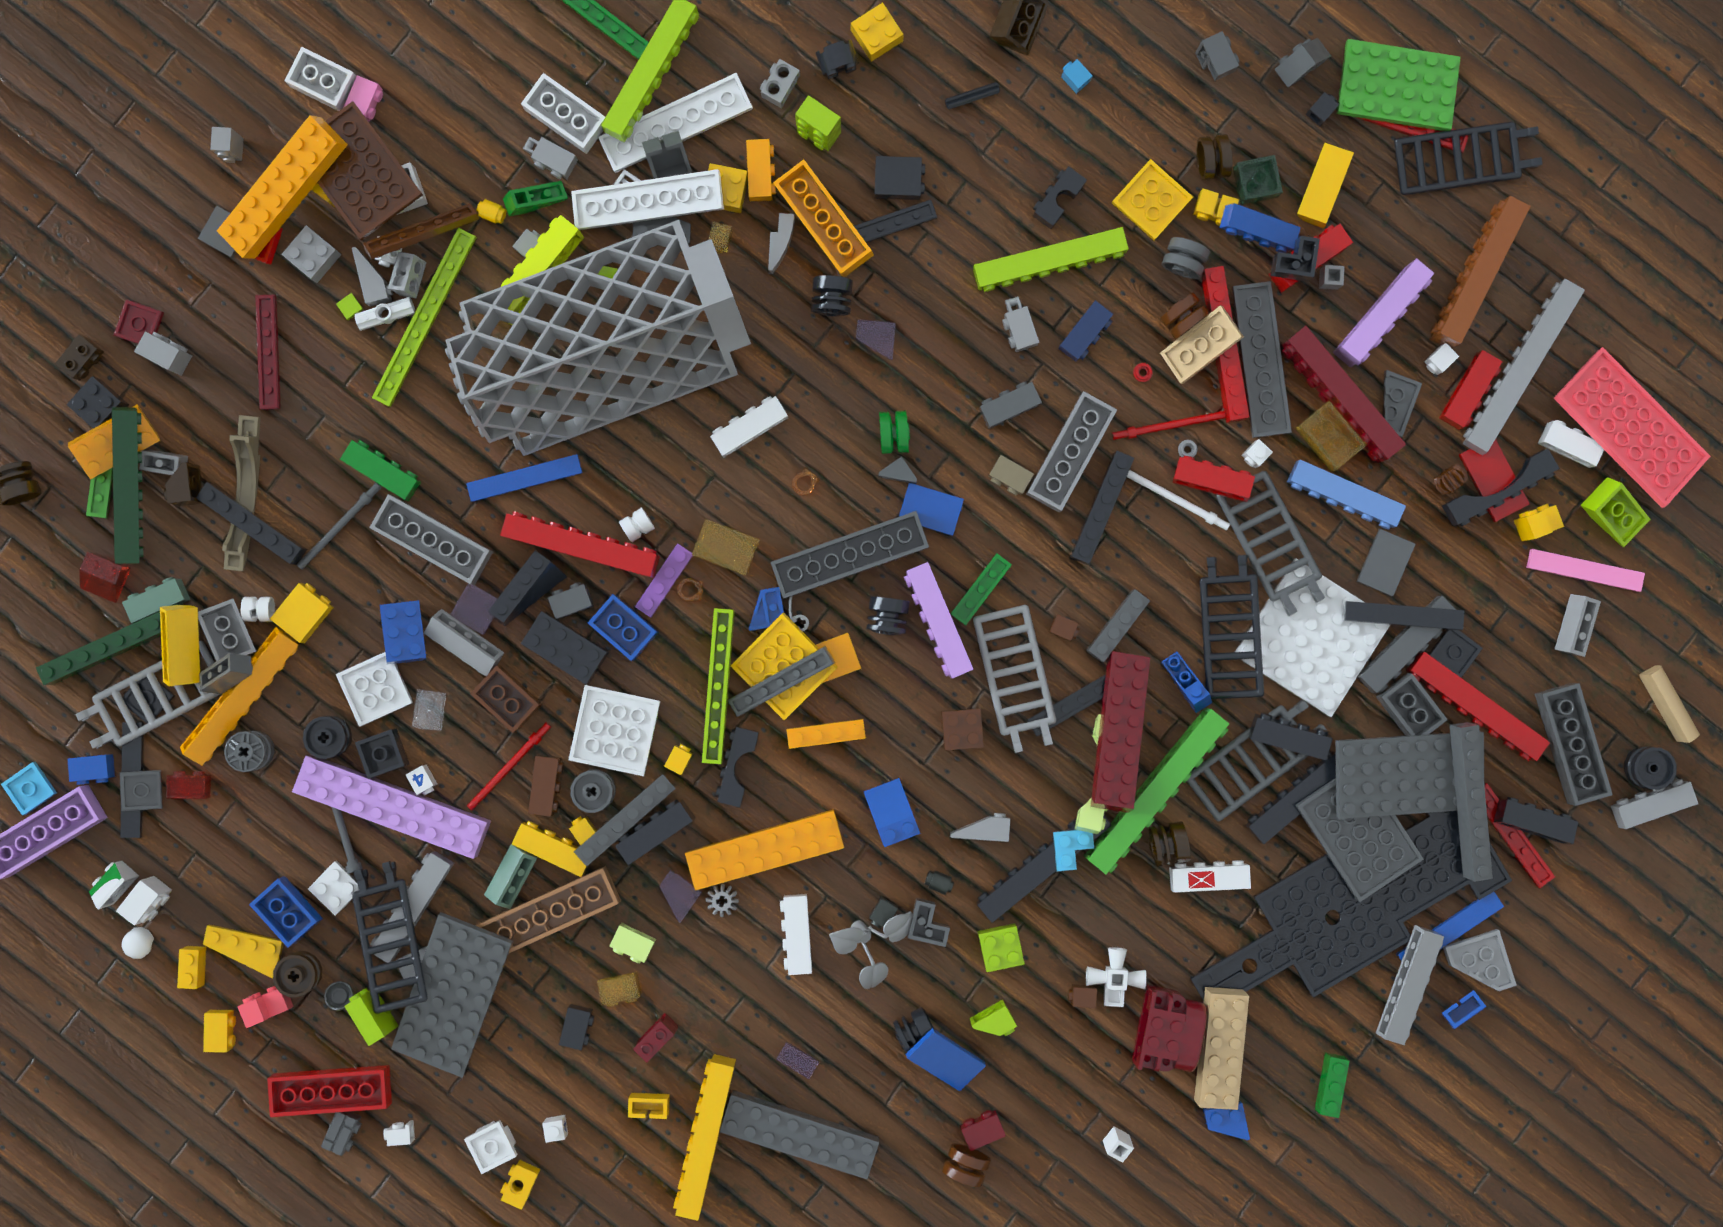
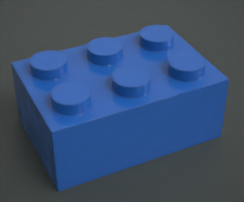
M615 594L610 596L588 622L592 628L630 661H634L659 633Z
M419 600L380 605L387 665L426 660Z
M285 876L274 881L249 904L287 948L295 945L323 919Z

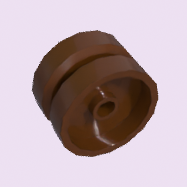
M1194 292L1175 303L1160 318L1165 326H1170L1176 321L1178 322L1170 331L1176 340L1210 314L1205 306H1200L1194 311L1191 310L1199 303V298Z
M951 1144L948 1156L951 1159L945 1161L942 1172L960 1183L981 1187L985 1179V1174L982 1171L988 1170L991 1158L979 1150L970 1151L966 1145Z

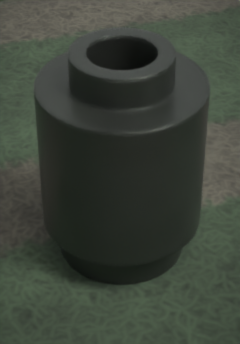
M929 870L924 885H927L931 890L945 895L947 892H951L954 882L951 881V876L936 870L934 872Z

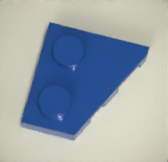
M1241 1101L1238 1103V1110L1203 1109L1208 1130L1250 1140Z

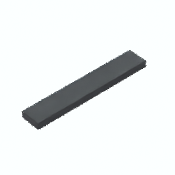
M824 646L730 698L728 702L738 717L833 665L835 661L827 647Z

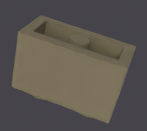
M1000 455L988 477L991 478L990 481L999 487L1002 484L1008 488L1007 491L1017 496L1018 494H1023L1034 473Z

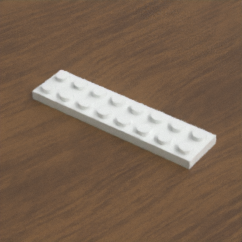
M734 73L642 116L639 122L636 121L632 135L625 142L606 133L598 138L616 173L647 159L642 145L644 141L657 137L661 140L663 135L679 131L683 142L752 110L753 107L737 73Z
M718 169L571 191L575 227L579 230L724 209L721 176Z

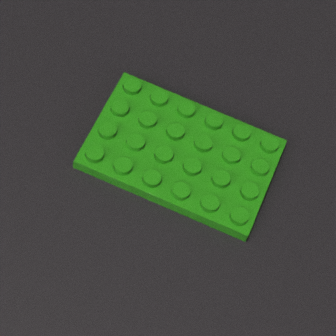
M1347 39L1337 114L1450 131L1453 122L1460 57Z

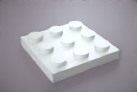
M385 652L336 674L359 727L413 703L397 665H387Z

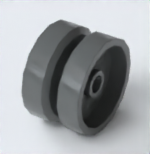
M1171 238L1167 248L1170 253L1165 254L1161 265L1179 276L1200 279L1204 271L1202 263L1207 262L1210 250L1189 239Z
M591 769L579 774L574 779L570 795L578 809L586 813H596L607 808L613 802L616 795V785L613 778L607 772L600 769ZM595 787V792L597 793L593 794L591 792V788Z

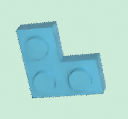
M1080 830L1053 832L1056 871L1077 870L1075 850L1093 849V833Z

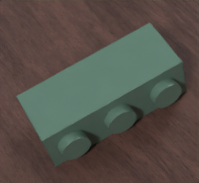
M170 577L163 580V584L159 586L152 585L145 588L146 592L129 595L127 597L128 600L123 601L122 604L130 622L136 623L158 613L162 606H172L190 601L182 579Z
M511 844L484 896L495 905L511 909L537 857Z

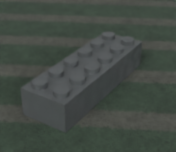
M1569 683L1535 693L1567 804L1577 806L1613 795L1580 683Z

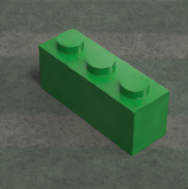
M1325 1052L1315 1110L1320 1115L1335 1118L1340 1116L1350 1062L1345 1056Z

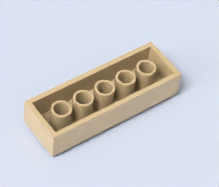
M1205 987L1204 1004L1207 1009V1020L1197 1066L1194 1100L1200 1108L1238 1110L1249 995L1243 989Z

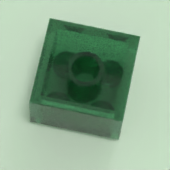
M1275 155L1237 162L1233 167L1241 205L1278 198L1283 193Z

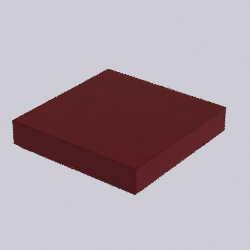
M125 300L114 336L139 344L145 331L150 334L153 331L158 332L164 312Z

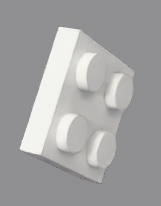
M336 860L308 890L336 916L353 899V892L358 891L359 888L357 880L351 874H348L347 870Z

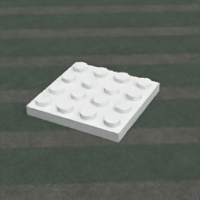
M585 685L569 760L645 776L661 701Z

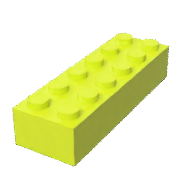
M560 215L558 218H554L549 225V230L540 235L537 240L538 244L534 249L530 248L525 255L526 259L522 264L516 265L513 270L514 274L510 279H505L501 287L565 263L584 239V236L577 227ZM522 296L514 299L508 310L521 313L530 298Z

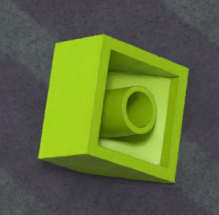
M1003 999L970 1018L973 1029L998 1036L1003 1034L1007 1036L1015 1031L1014 1028L1017 1027Z

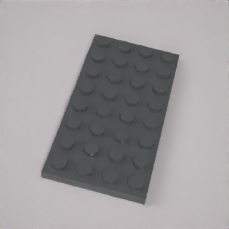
M1480 731L1484 775V732ZM1450 733L1335 740L1337 818L1457 811Z
M440 912L421 963L428 999L422 1003L406 1006L391 1050L463 1078L513 940ZM417 984L413 985L410 997L419 995Z

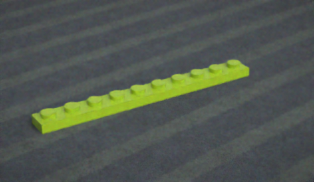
M460 228L457 229L372 396L373 399L389 407L392 406L477 238L476 236Z

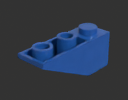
M1175 652L1161 662L1196 713L1212 703L1209 692L1178 652Z

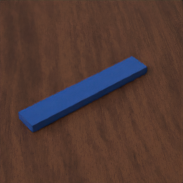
M576 454L469 482L466 485L471 502L575 476L583 472L579 456Z
M1495 892L1480 900H1475L1432 929L1444 936L1441 949L1504 907ZM1407 946L1396 953L1401 962Z

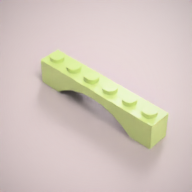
M1101 714L1095 719L1092 735L1097 745ZM1090 798L1078 810L1075 829L1098 834L1101 830H1104L1106 819L1103 816L1104 811L1108 809L1090 807Z

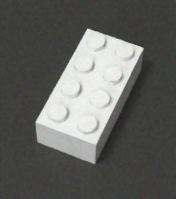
M544 73L521 103L526 112L586 154L603 132L601 124L605 116Z

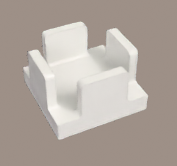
M501 1120L493 1121L477 1129L475 1133L464 1139L481 1174L518 1155L514 1148L516 1141L508 1125L504 1127Z

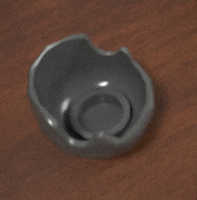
M343 981L334 982L325 990V1003L332 1010L346 1009L344 1006L350 1003L349 998L354 996V990L348 983Z

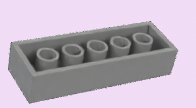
M1083 391L1026 495L1060 513L1117 409Z
M389 494L369 527L472 585L476 584L493 554V551Z

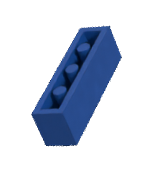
M1233 203L1225 206L1219 228L1226 230V233L1229 235L1238 234L1243 236L1242 239L1246 241H1257L1260 246H1271L1276 248L1275 251L1287 253V251L1294 250L1295 240L1298 239L1301 227Z

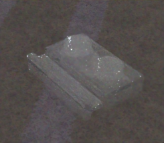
M417 689L412 722L413 728L441 731L446 693Z

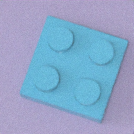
M36 762L30 763L1 784L22 816L27 815L57 794Z

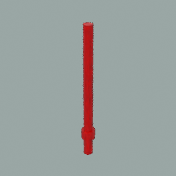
M1225 411L1138 428H1135V426L1128 427L1126 430L1112 432L1113 440L1126 437L1128 439L1136 438L1137 435L1224 419L1226 414Z
M545 722L537 732H533L529 736V740L467 804L470 810H473L535 744L538 745L541 742L542 737L551 728V725Z

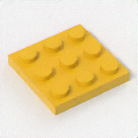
M1150 159L1112 201V204L1154 241L1190 202L1193 196Z

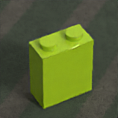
M367 987L349 998L350 1003L344 1006L368 1046L398 1027L390 1011L379 1014L374 1013L370 990L368 991ZM379 995L380 1005L385 1004Z

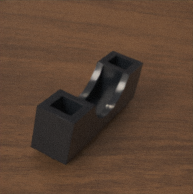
M738 726L736 730L731 731L729 741L733 742L731 749L727 748L725 759L728 761L726 767H722L720 778L723 781L722 785L718 786L715 797H718L717 802L741 807L746 787L737 780L735 765L740 756L755 751L759 736L758 731Z

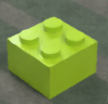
M1015 923L977 931L986 972L1024 965Z

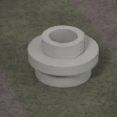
M1184 440L1178 446V453L1181 457H1194L1197 453V445L1191 440ZM1185 446L1190 447V453L1184 451Z

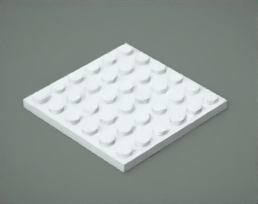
M1304 565L1284 575L1274 592L1276 593L1312 575L1313 573L1309 566ZM1322 575V578L1317 580L1316 583L1325 598L1315 603L1308 586L1289 594L1291 602L1298 611L1289 617L1280 599L1274 602L1268 599L1260 612L1263 675L1302 700H1305L1325 715L1332 717L1390 625L1344 621L1345 602L1363 601ZM1253 626L1250 627L1248 632H1253ZM1242 640L1235 652L1254 651L1253 640ZM1241 659L1255 669L1254 659Z

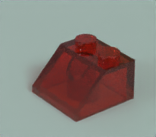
M87 552L79 570L80 589L117 603L131 567L124 564H115V561L97 553Z

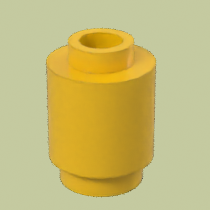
M484 199L483 202H479L476 212H478L480 218L495 224H502L507 210L502 205Z

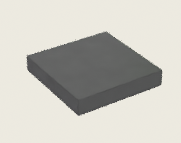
M216 206L198 239L233 258L236 251L217 232L218 228L231 213Z
M161 770L120 772L121 811L163 808Z

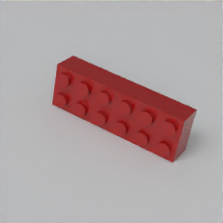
M389 1065L274 1073L267 1078L270 1117L387 1109L392 1104Z

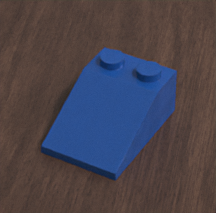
M899 778L864 791L884 847L920 834Z

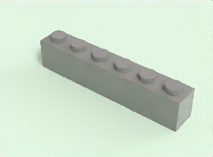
M436 851L425 855L421 862L424 865L420 871L416 870L411 878L413 880L410 887L407 886L414 927L454 865V862ZM403 908L392 909L391 913L393 914L389 920L386 919L384 923L403 919ZM406 926L381 932L379 936L376 935L370 945L373 947L407 938ZM402 947L374 955L389 963L394 961Z
M1417 925L1414 926L1376 1030V1034L1383 1039L1405 1045L1410 1035L1412 1023L1416 1019L1419 1004L1423 1000L1426 985L1429 983L1430 974L1436 964L1437 955L1443 945L1444 936Z

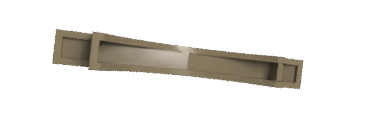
M239 415L238 434L230 435V443L234 451L237 470L236 501L254 514L260 466L258 448L261 417ZM232 523L222 551H225L224 569L244 571L251 536Z

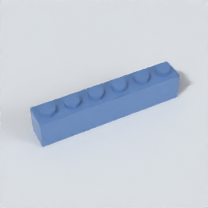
M1302 460L1295 462L1287 480V483L1292 484L1291 488L1302 491V489L1308 491L1309 496L1317 499L1320 497L1324 498L1326 503L1332 506H1337L1338 504L1344 507V511L1351 514L1356 512L1362 515V519L1372 522V520L1379 522V526L1385 529L1397 527L1406 507L1399 502Z

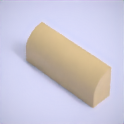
M1655 665L1639 674L1676 742L1690 743L1695 740L1700 733L1662 666Z

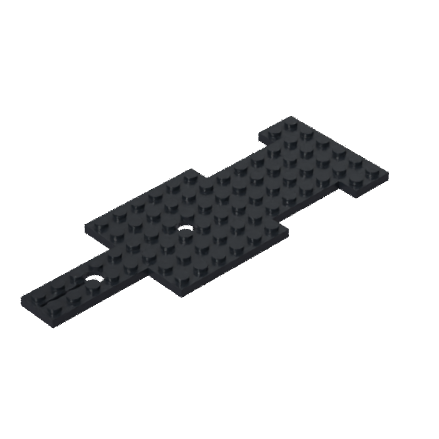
M1457 811L1426 813L1428 815L1426 818L1405 829L1424 860L1363 901L1358 902L1327 853L1253 896L1270 924L1271 931L1202 970L1190 979L1204 1002L1205 987L1243 989L1247 992L1289 966L1294 965L1310 995L1315 997L1409 942L1411 935L1403 922L1466 885H1469L1476 899L1480 900L1508 884L1512 879L1491 844L1490 854L1493 879L1474 882L1463 877ZM1330 910H1336L1339 913L1338 922L1334 925L1328 924L1325 920V915ZM1249 958L1254 959L1257 963L1256 970L1252 973H1246L1242 968L1243 962Z

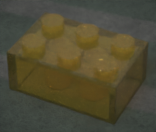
M1330 401L1324 403L1295 427L1297 432L1331 472L1339 469L1366 446L1365 442Z
M705 519L692 555L747 576L760 544V539Z

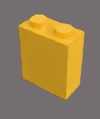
M298 583L270 618V620L299 643H305L334 608L330 605L331 601L324 595L319 596L315 593L316 589L309 583Z

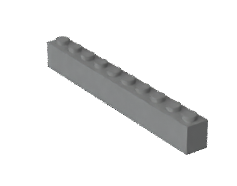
M1563 279L1560 283H1555L1550 291L1553 293L1550 299L1547 298L1541 306L1543 311L1540 315L1537 314L1531 322L1534 325L1531 331H1526L1521 339L1524 341L1521 347L1518 346L1513 352L1512 357L1514 359L1511 364L1508 362L1504 367L1502 379H1498L1493 385V394L1491 396L1488 395L1482 404L1485 406L1482 412L1478 411L1473 419L1475 424L1472 428L1469 427L1463 435L1466 438L1462 443L1463 445L1482 456L1489 451L1585 290L1567 279Z

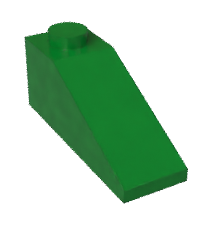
M562 181L509 190L503 201L510 217L526 214L565 201L568 197Z

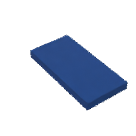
M933 1028L906 1053L907 1059L958 1091H961L986 1067L983 1060Z

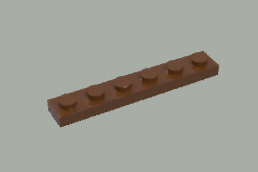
M469 203L363 243V246L372 260L393 251H398L406 246L417 244L422 240L435 237L446 231H451L462 225L470 224L479 219L478 214Z

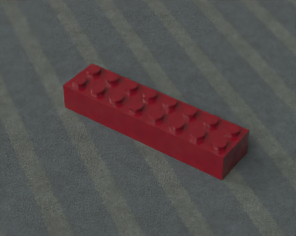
M1304 326L1280 346L1282 354L1287 359L1293 361L1294 368L1300 374H1304L1308 385L1311 388H1315L1319 392V398L1331 406V412L1337 418H1341L1345 429L1349 432L1352 431L1356 436L1355 440L1357 443L1368 450V456L1373 461L1378 463L1385 461L1406 445L1307 326Z
M1114 651L1108 656L1090 807L1127 813L1134 809L1150 657Z

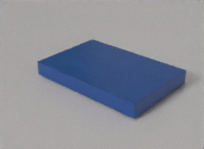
M909 483L899 517L917 511L922 527L953 536L964 499Z

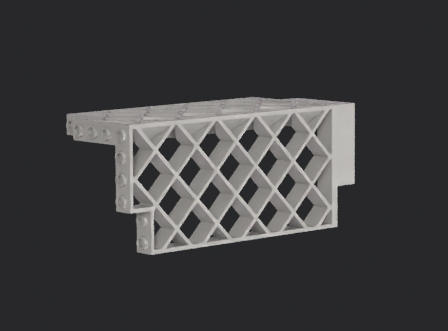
M676 220L460 302L462 311H459L462 322L466 324L463 326L465 333L446 339L447 348L445 352L448 359L452 362L449 363L451 372L456 376L453 378L456 388L460 391L457 393L458 399L461 404H464L468 416L471 415L475 427L478 426L481 437H485L491 443L508 436L513 441L515 449H520L523 456L738 375L730 352L750 345L751 342L712 239L689 247L680 221ZM657 245L666 247L658 261L643 257L651 247ZM681 251L689 270L672 266ZM612 262L621 264L612 279L598 275L604 265ZM635 269L650 273L641 288L627 284ZM664 278L679 282L671 297L655 292ZM567 279L576 281L567 296L553 292L559 282ZM590 286L604 290L595 305L581 301ZM694 286L702 303L700 306L685 302ZM618 295L634 299L625 314L609 310ZM522 296L530 298L521 313L508 310L514 299ZM545 303L559 307L549 323L536 319ZM647 304L663 309L655 323L639 319ZM701 311H705L709 322L698 321L696 318ZM573 312L587 316L578 332L564 328ZM477 313L485 315L474 330L471 316ZM500 320L513 324L503 340L490 336ZM602 321L617 326L608 341L592 337ZM528 329L541 333L532 350L518 345ZM654 329L667 330V333L662 340L651 338L650 335ZM685 334L696 336L691 345L679 343ZM556 339L570 343L561 359L546 355ZM716 339L720 351L708 349L713 340ZM609 346L622 348L616 357L604 355ZM482 347L495 351L486 367L472 363ZM638 352L651 354L646 362L633 360ZM510 356L524 360L515 376L500 372ZM668 357L679 359L674 368L662 366ZM697 363L708 365L700 371H691ZM562 364L576 366L571 374L557 372ZM593 369L606 371L601 379L588 377ZM464 373L478 378L469 392L463 377ZM622 375L635 377L630 385L617 383ZM652 380L663 382L658 387L646 388ZM516 381L530 384L526 391L511 389ZM546 387L560 389L556 397L542 394ZM577 392L590 394L586 401L573 400ZM607 397L619 399L618 402L602 405ZM472 400L484 401L480 409H477ZM500 404L515 406L511 414L496 411ZM531 409L545 411L541 418L527 416ZM561 414L575 416L573 419L565 422L557 421ZM518 432L530 433V435L521 438Z

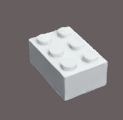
M301 47L285 82L291 88L340 111L346 103L356 75L354 72Z

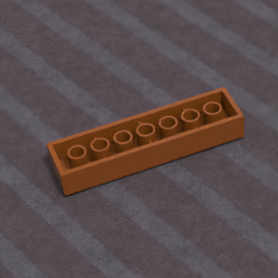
M1509 196L1505 200H1501L1498 205L1495 204L1490 212L1492 216L1482 227L1481 231L1483 234L1481 238L1475 241L1473 245L1475 250L1464 263L1466 268L1464 272H1460L1456 279L1458 284L1455 289L1450 291L1447 297L1449 300L1447 305L1443 306L1438 315L1440 319L1438 323L1432 326L1430 330L1432 335L1429 340L1439 345L1447 343L1451 348L1462 343L1531 207L1530 205Z

